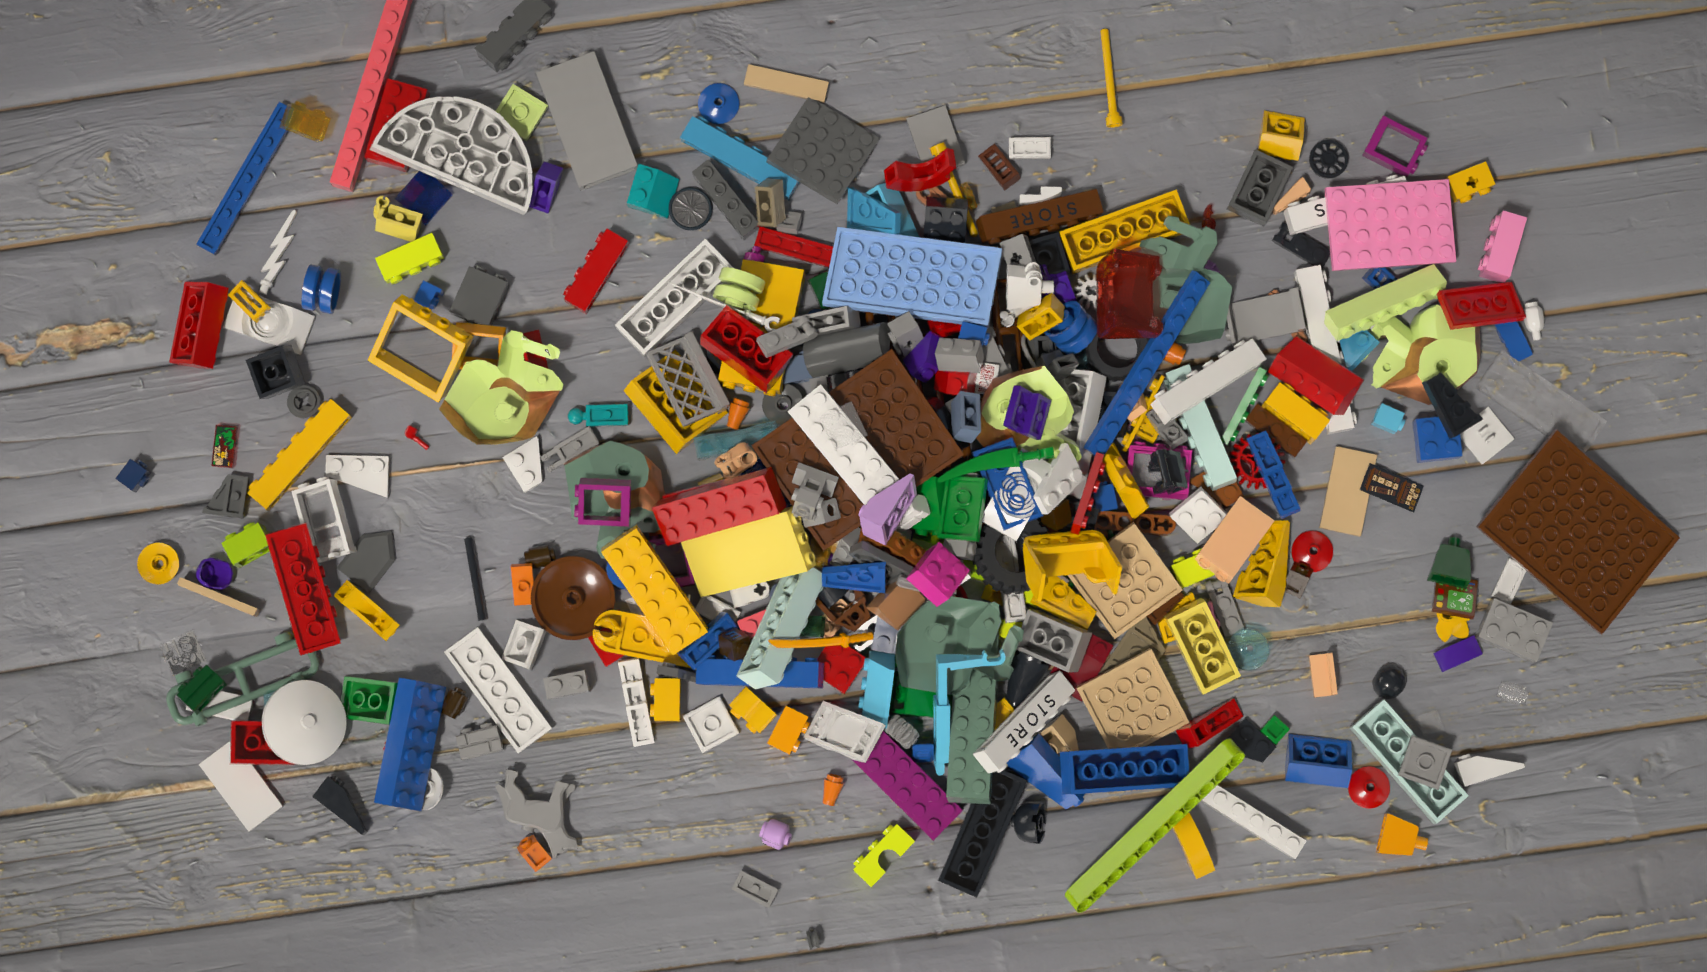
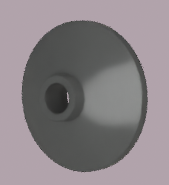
M784 384L782 394H776V396L764 395L762 401L763 412L771 422L782 425L792 418L788 411L800 402L803 397L794 386ZM782 403L788 404L786 409H781Z

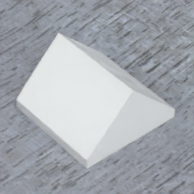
M516 620L501 659L532 671L547 631Z

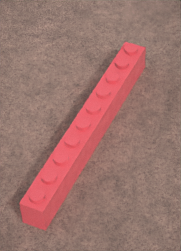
M386 0L330 179L333 187L350 192L354 190L387 78H389L413 0Z

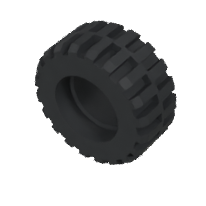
M1039 519L1027 522L1020 536L1025 539L1027 536L1048 534L1047 531L1049 529L1046 525H1040ZM985 524L981 528L980 540L976 542V554L973 557V565L976 564L977 570H975L977 575L983 577V582L986 585L990 584L993 586V590L997 592L999 590L1003 591V594H1022L1025 591H1029L1030 588L1026 582L1025 570L1016 573L1004 569L996 559L995 546L1004 534Z

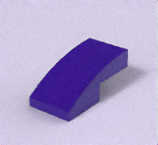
M1474 635L1433 653L1441 672L1483 655Z

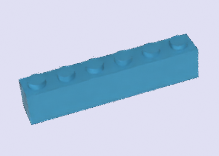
M700 116L698 118L691 117L680 136L681 142L757 184H760L766 178L782 179L784 199L790 200L799 182L766 163L768 157L762 155V150L755 146L750 148L744 145L745 141L739 137L734 136V138L726 135L727 131L718 126L716 128L708 125L709 122Z

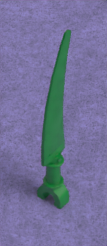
M1053 447L1040 450L1037 448V451H1020L1018 453L1017 448H1010L987 453L947 471L937 481L942 483L977 471L1020 467L1019 461L1023 463L1026 460L1038 459L1040 461V459L1054 458Z

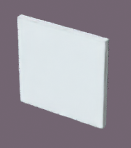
M1489 407L1479 413L1483 418L1482 421L1460 434L1461 440L1481 465L1514 440L1513 436Z

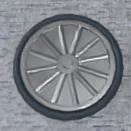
M693 187L683 188L672 196L669 202V215L678 227L684 230H697L705 226L710 220L712 204L709 197L700 189Z

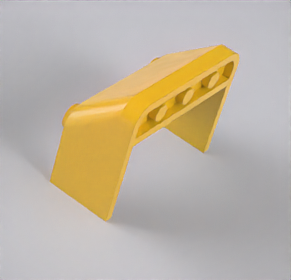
M1087 530L1080 531L1079 535L1065 532L1027 536L1024 539L1023 556L1026 582L1037 602L1042 601L1043 589L1048 582L1047 577L1084 573L1087 579L1093 583L1106 582L1111 592L1117 594L1122 565L1101 532Z

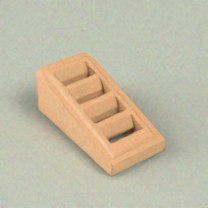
M1303 177L1275 204L1272 210L1274 215L1288 208V204L1300 201L1310 194L1311 188Z

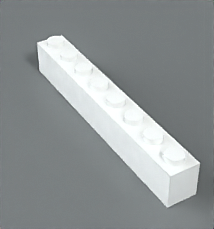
M1321 265L1295 270L1294 278L1296 287L1300 291L1307 327L1308 344L1336 362L1344 363L1343 353L1338 351L1337 346L1340 340L1336 341L1324 324L1325 311L1330 309L1329 302H1331L1330 292L1325 289L1324 282H1327L1325 270H1321ZM1350 405L1344 415H1333L1322 408L1328 414L1327 418L1330 419L1326 425L1327 435L1355 428L1354 424H1357L1355 412H1351Z

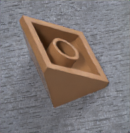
M896 582L887 585L885 593H879L867 606V609L896 630H899L926 600L920 592L898 587Z

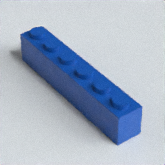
M710 655L696 668V684L750 686L736 676L743 660L733 661L724 656V659H716V655ZM792 657L783 672L784 677L781 682L767 686L823 689L824 663L818 662V658H805V662L797 661V658Z

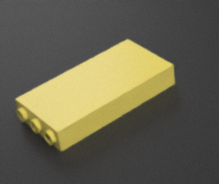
M793 506L784 508L778 515L681 542L700 597L807 572L816 565L815 555L808 543V535L801 523V516L795 517L792 513Z

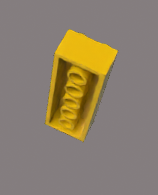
M1177 189L1060 231L1059 236L1072 275L1141 250L1139 245L1142 240L1157 237L1169 240L1183 235L1168 229L1164 225V221L1168 216L1179 217V221L1190 225Z
M637 524L601 548V553L672 655L708 632V626Z

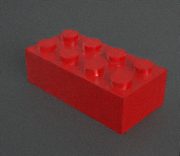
M387 78L364 156L367 162L408 172L409 166L369 149L382 127L395 114L415 102L430 97L428 89Z

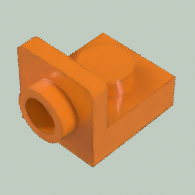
M534 835L525 837L517 846L519 853L535 872L552 859Z

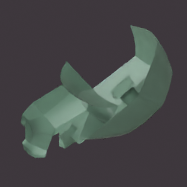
M1168 216L1164 221V225L1170 230L1192 238L1194 243L1186 247L1163 237L1142 240L1139 245L1141 253L1132 301L1139 312L1156 330L1191 271H1196L1207 279L1210 284L1174 342L1190 344L1221 339L1226 325L1232 286L1218 272L1204 269L1218 244L1216 231L1206 226L1205 228H1196L1179 221V217Z
M951 596L947 601L936 607L928 600L906 621L896 636V664L901 686L936 692L937 654L982 655V651L985 650L988 654L987 658H998L1000 653L994 655L991 652V648L1001 624L999 604ZM1016 625L1009 629L1001 648L1005 653V661L1001 665L973 667V669L995 681L1009 680L1014 670L1011 667V662L1018 643L1023 640L1024 630ZM947 668V694L957 695L966 687L970 680L972 668L957 670Z

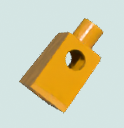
M1386 813L1384 814L1375 853L1412 856L1414 848L1426 850L1428 838L1417 836L1418 826Z

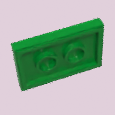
M959 476L945 481L937 538L979 542L988 479Z

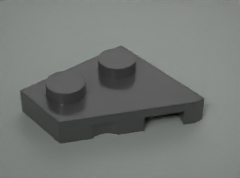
M663 662V666L658 665L656 673L660 676L696 682V673L677 669L676 664Z

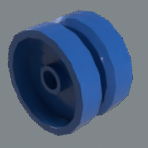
M312 264L308 266L302 289L301 304L304 310L314 311L319 305L322 313H334L340 292V269L329 267L324 272L321 266Z
M1069 301L1063 304L1065 306L1063 322L1044 332L1065 355L1076 354L1086 348L1092 342L1098 330L1097 322L1092 316L1086 313V310L1078 302Z

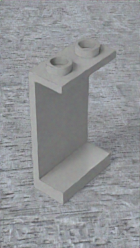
M1298 287L1289 289L1290 291L1230 303L1227 314L1228 329H1225L1227 341H1231L1233 345H1236L1242 340L1247 342L1253 338L1254 341L1306 331L1307 327Z

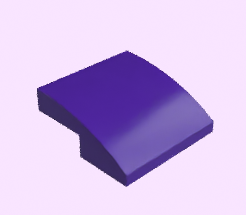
M1014 385L1003 426L1027 437L1041 440L1051 400L1039 393H1032L1022 386Z

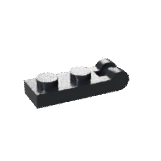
M1282 222L1279 227L1280 231L1277 235H1274L1272 242L1313 266L1321 265L1322 270L1330 257V250L1302 233L1290 235L1287 224ZM1287 234L1292 237L1290 242L1285 241Z

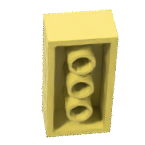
M1199 598L1164 616L1198 690L1203 695L1241 676L1204 599Z

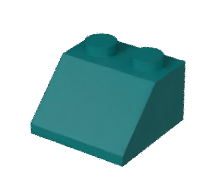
M638 164L627 200L628 208L668 219L669 202L676 193L680 179L659 169Z

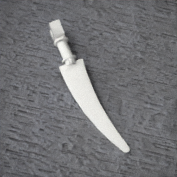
M668 282V284L673 285L681 290H684L692 295H695L701 299H704L722 308L726 306V304H723L721 302L710 299L708 297H705L703 295L697 294L695 292H692L690 290H687L678 285ZM729 306L746 320L760 324V327L764 325L767 332L775 330L769 327L771 322H776L777 324L780 322L778 317L772 316L766 319V316L762 317L752 313L751 310L746 309L743 311Z

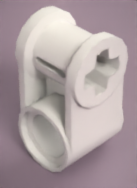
M762 582L729 590L734 608L767 598L770 591L769 584ZM758 584L766 587L763 595L755 592V589H758Z

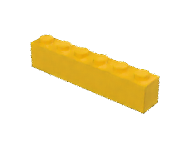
M332 399L324 401L318 408L319 413L315 417L311 416L305 422V428L301 433L297 432L290 441L292 443L287 449L284 447L276 456L278 459L273 465L271 463L268 464L262 472L264 475L259 480L255 479L250 484L248 494L266 510L270 511L351 420L352 417Z

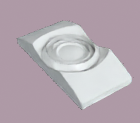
M242 290L259 308L262 307L249 292ZM236 293L235 296L255 315L257 311ZM260 296L271 308L269 311L266 310L264 312L265 315L261 316L259 322L256 323L232 301L223 328L276 347L292 345L295 354H302L315 316Z
M1022 448V449L1020 450V451H1022V452H1029V451L1025 450L1024 448ZM1033 459L1023 462V468L1026 470L1034 493L1038 489L1043 477L1047 476L1052 468L1050 463L1043 459H1040V461ZM1010 467L1006 475L1013 472H1021L1020 467ZM1019 473V474H1013V475H1011V476L1015 477V476H1023V475H1022V473ZM1023 477L1015 478L1016 480L1025 481ZM1006 478L1002 486L1004 487V484L1011 478ZM1010 480V481L1005 485V489H1007V487L1010 485V483H1011V482H1014V481H1013V480ZM1017 482V484H1023L1027 487L1025 482ZM1016 486L1012 495H1020L1025 500L1028 491L1024 486ZM1000 488V499L1003 505L1010 510L1003 499L1002 489ZM996 490L994 495L1005 522L1010 524L1020 519L1026 521L1003 532L992 497L983 513L982 522L1012 540L1017 541L1030 518L1028 516H1031L1034 510L1026 515L1008 513L1001 507L997 499ZM1004 492V498L1008 502L1006 492ZM1030 493L1028 499L1024 502L1026 505H1024L1023 509L1025 510L1015 513H1026L1035 507L1033 500L1030 501ZM1012 499L1010 500L1014 504L1022 505V503L1014 502ZM1010 502V506H1011V507H1013V508H1015V509L1021 508V506L1013 505V504Z
M823 701L803 738L827 750L835 751L853 760L866 763L886 725Z

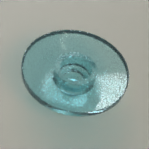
M1242 629L1236 632L1228 642L1227 648L1236 667L1242 670H1256L1268 659L1269 644L1266 638L1256 630ZM1247 645H1251L1253 647L1252 652H1249L1246 649Z

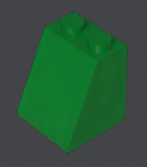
M931 477L916 487L917 495H923L927 498L931 513L908 529L915 531V535L927 536L928 533H932V536H938L945 482L939 483L937 481L938 477Z
M894 671L889 713L933 718V695H936V692L903 687L900 683L898 671ZM947 694V697H948V700H949V704H950V720H951L953 695Z

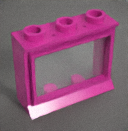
M1133 442V445H1130L1128 448L1127 467L1144 498L1182 500V502L1187 499L1192 450H1187V446L1180 445L1171 450L1180 452L1183 467L1189 471L1185 473L1188 488L1170 495L1167 492L1154 495L1152 488H1154L1158 481H1162L1160 472L1149 473L1147 466H1149L1151 459L1150 455L1156 450L1166 449L1168 451L1170 449L1166 448L1165 444H1154V447H1149L1144 442Z

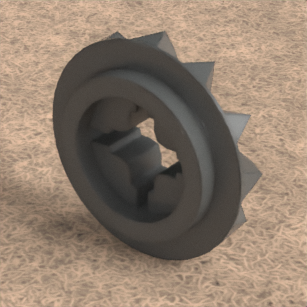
M307 385L293 389L287 398L289 411L294 416L302 419L313 416L318 412L321 404L318 392ZM308 396L307 401L311 407L304 405L300 408L301 403L297 397L305 399Z

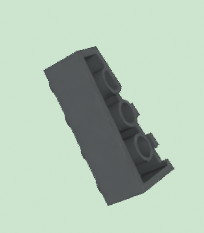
M523 0L514 9L513 17H506L501 22L497 32L491 31L486 36L487 39L483 46L479 43L475 47L478 57L496 73L499 70L503 71L509 65V59L513 55L517 56L523 50V44L528 39L532 40L538 33L537 29L542 24L546 25L550 21L552 10L542 0Z

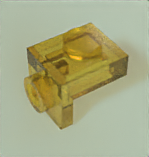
M812 536L810 548L815 555L816 565L814 567L822 568L823 565L828 566L832 546L823 551L814 536Z

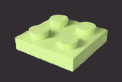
M512 84L496 112L516 130L520 138L527 141L549 106Z

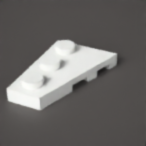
M326 455L325 476L388 498L390 457Z

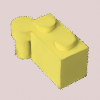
M379 196L376 199V205L373 210V215L376 218L375 231L409 242L416 240L421 228L423 214L392 204L389 206V199L385 197V200H383L384 196Z

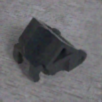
M1160 449L1150 455L1151 459L1149 466H1147L1149 473L1160 472L1162 481H1158L1154 488H1152L1154 495L1166 492L1170 495L1188 488L1185 473L1189 471L1183 467L1180 452Z

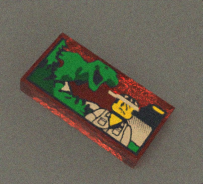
M216 425L212 467L233 469L238 427Z

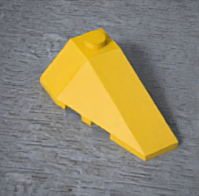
M1288 520L1274 521L1259 541L1260 546L1255 555L1251 554L1248 559L1250 563L1245 572H1241L1238 577L1233 594L1234 598L1262 607L1281 606L1286 588L1290 522Z

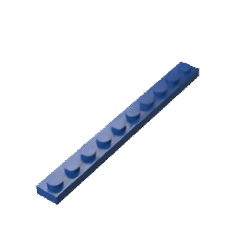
M1192 270L1084 445L1083 448L1095 456L1096 452L1105 455L1209 286L1210 282L1198 272Z

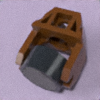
M823 587L815 601L817 606L834 624L855 632L870 619L863 591L853 590L855 599L840 612H835L828 607L840 600L849 589ZM853 612L858 613L856 616L851 615Z

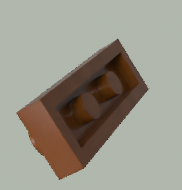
M1256 404L1245 420L1246 423L1258 432L1266 431L1270 440L1274 438V444H1280V448L1293 458L1297 456L1307 442L1306 439L1259 404Z

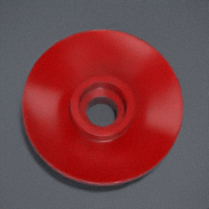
M1304 532L1292 544V559L1294 562L1308 565L1309 568L1313 569V573L1325 569L1332 560V543L1321 532ZM1311 547L1317 549V553L1315 555H1312L1309 550Z
M1371 766L1362 767L1351 775L1348 793L1356 805L1367 809L1376 808L1387 800L1390 793V783L1385 773L1380 769ZM1369 783L1374 786L1371 792L1366 789Z

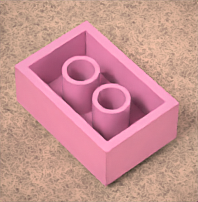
M1502 211L1492 219L1489 226V231H1492L1489 239H1486L1483 247L1486 253L1480 259L1477 270H1480L1479 277L1503 283L1510 278L1527 217Z

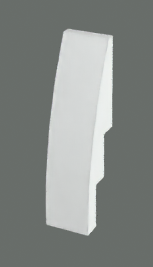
M639 658L618 660L633 746L654 743Z

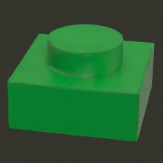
M1273 715L1260 732L1277 745L1290 728Z

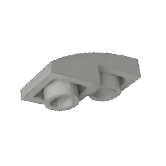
M1154 409L1146 413L1150 423L1170 450L1175 449L1188 440L1187 435L1175 419L1164 425Z

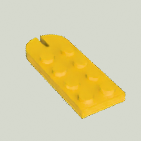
M608 610L596 618L594 626L612 629L611 633L595 629L592 631L595 644L603 651L691 668L677 653L672 655L646 616Z

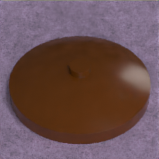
M568 556L552 561L537 575L531 590V607L536 620L549 634L564 640H582L592 636L593 629L600 631L603 627L594 626L596 618L605 611L613 610L615 604L614 587L607 573L598 564L583 557Z

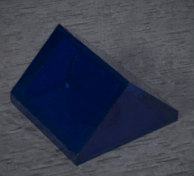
M418 171L395 197V200L405 209L423 214L422 223L426 226L453 194L435 177Z

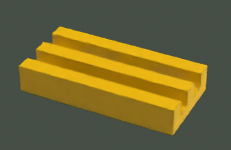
M243 280L228 294L256 323L259 322L261 316L265 315L264 312L266 310L269 311L271 308ZM242 287L262 305L261 308L241 290ZM236 293L257 311L255 315L235 296Z

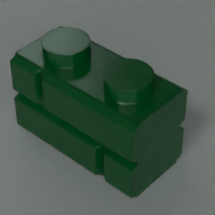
M208 665L198 667L193 673L194 677L189 682L181 684L177 690L179 692L177 697L196 715L227 685Z

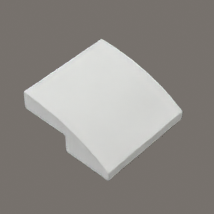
M1041 187L1039 195L1020 194L1018 207L1059 198L1062 187Z

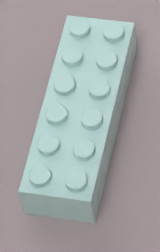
M813 567L807 572L780 578L736 675L754 689L779 684L783 679V672L792 659L791 654L794 648H777L769 643L768 640L800 639L799 636L808 623L807 618L816 605L815 600L823 589L822 573Z
M1385 700L1379 701L1350 727L1352 732L1433 824L1441 821L1468 797V794L1447 770H1445L1439 790L1397 776L1411 735H1416Z

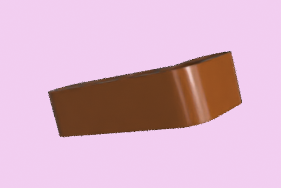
M1101 511L1098 513L1097 519L1100 516H1105L1109 523L1107 526L1102 527L1096 520L1094 530L1101 532L1107 539V530L1111 529L1114 533H1119L1125 529L1121 528L1118 524V520L1124 517L1128 519L1129 525L1134 522L1143 535L1168 536L1175 530L1176 523L1167 515L1141 514L1134 519L1126 512ZM1147 519L1150 522V528L1147 530L1142 529L1139 526V521ZM1154 519L1157 520L1156 524H1163L1164 521H1167V524L1171 525V527L1164 531V527L1157 526L1156 531H1154Z

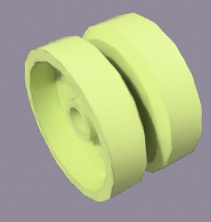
M723 267L719 275V280L723 284L716 285L713 297L732 307L756 311L760 300L755 294L763 292L765 281L748 272Z

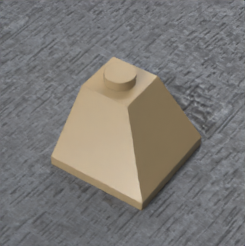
M1063 714L1047 723L1042 730L1032 736L1034 737L1039 733L1059 757L1060 752L1079 751L1075 729Z

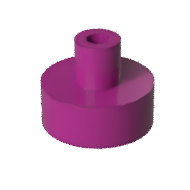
M753 246L752 252H746L744 259L764 263L765 256L760 254V247Z

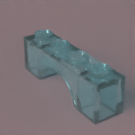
M776 421L757 424L746 429L728 433L695 437L693 439L697 458L701 461L718 457L742 442L748 443L752 448L751 445L777 428Z

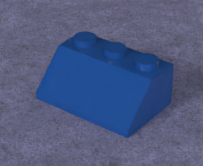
M1288 734L1285 781L1342 788L1349 787L1352 774L1351 741Z

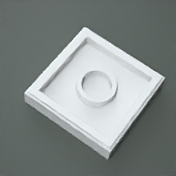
M720 696L683 716L702 753L739 734Z

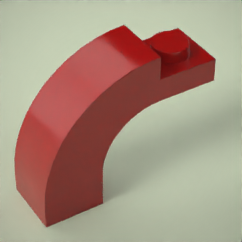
M946 148L935 158L924 163L908 164L900 161L893 162L884 170L886 188L912 192L927 190L944 184L951 179L950 172L956 168L954 149Z

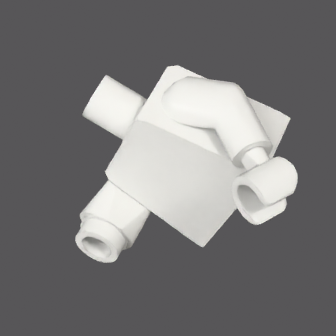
M1028 263L1026 267L1007 265L1006 304L1009 313L1006 311L1000 313V317L1003 319L1001 323L1004 326H1012L1014 318L1030 308L1040 305L1041 293H1054V281H1042L1040 266L1037 263Z

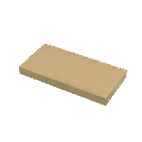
M1335 447L1319 526L1320 529L1361 537L1369 494L1359 489L1369 463L1375 465L1377 455Z

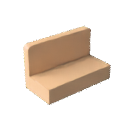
M1333 653L1308 656L1313 697L1337 695Z

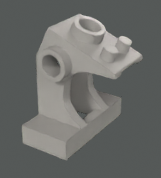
M798 463L792 483L799 485L800 489L795 488L791 500L795 501L792 509L793 515L795 517L801 516L806 521L812 520L815 509L820 510L824 498L820 497L821 494L832 497L839 477Z

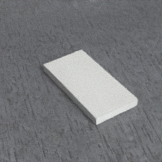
M230 741L199 764L248 832L252 831L283 807L282 803L253 765H230Z

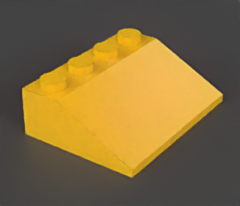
M676 349L671 352L672 354L681 357V355L676 351ZM667 356L659 360L657 363L664 365ZM669 358L667 366L678 370L681 361ZM683 363L681 372L692 375L693 370L691 367ZM652 366L632 379L623 390L676 454L693 443L728 414L727 411L719 414L717 412L683 427ZM665 370L664 378L666 381L674 383L677 374ZM679 376L676 384L688 388L690 379ZM693 381L690 390L702 393L703 387L701 383ZM674 389L673 395L675 399L684 400L686 392ZM688 394L686 403L697 407L700 398ZM702 399L699 408L708 411L713 409L710 401ZM684 407L682 413L685 419L688 420L694 417L695 410Z

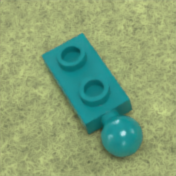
M628 404L586 405V412L579 408H573L568 412L567 417L569 422L574 425L586 420L587 427L628 426Z

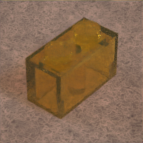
M298 101L287 104L279 127L315 142H322L331 118L325 116L326 113L321 110L314 109L312 111L307 109L306 104Z

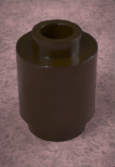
M549 544L529 548V551L524 552L525 562L532 563L533 569L545 567L553 560H556L555 550L550 548Z
M456 686L454 690L449 689L443 701L441 713L456 719L461 714L469 698L465 696L467 692Z

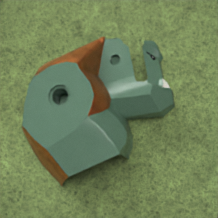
M608 441L586 450L563 464L565 466L569 491L571 518L577 521L578 517H574L575 505H578L579 497H575V484L579 485L580 478L631 480L629 527L600 525L596 550L601 558L605 559L601 553L603 546L620 536L624 530H629L636 524L642 532L655 533L660 530L652 507L660 499H663L662 496L665 494L661 470L642 452L621 443ZM585 489L584 515L621 517V491ZM649 542L655 550V544Z

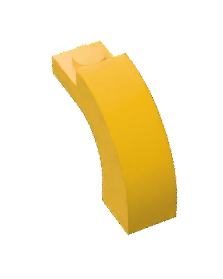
M348 580L333 595L385 641L400 626L386 611Z
M1188 813L1172 829L1182 847L1195 878L1198 879L1215 871V868L1201 834L1190 813Z

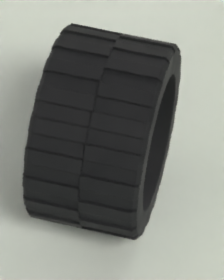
M1114 315L1113 317L1104 318L1103 321L1097 323V334L1085 348L1086 359L1094 372L1106 376V380L1117 382L1125 380L1148 343L1149 336L1145 332L1144 327L1137 323L1136 320L1127 316ZM1116 329L1129 333L1137 344L1135 359L1129 365L1121 368L1111 367L1104 363L1098 352V343L1101 337L1108 331Z

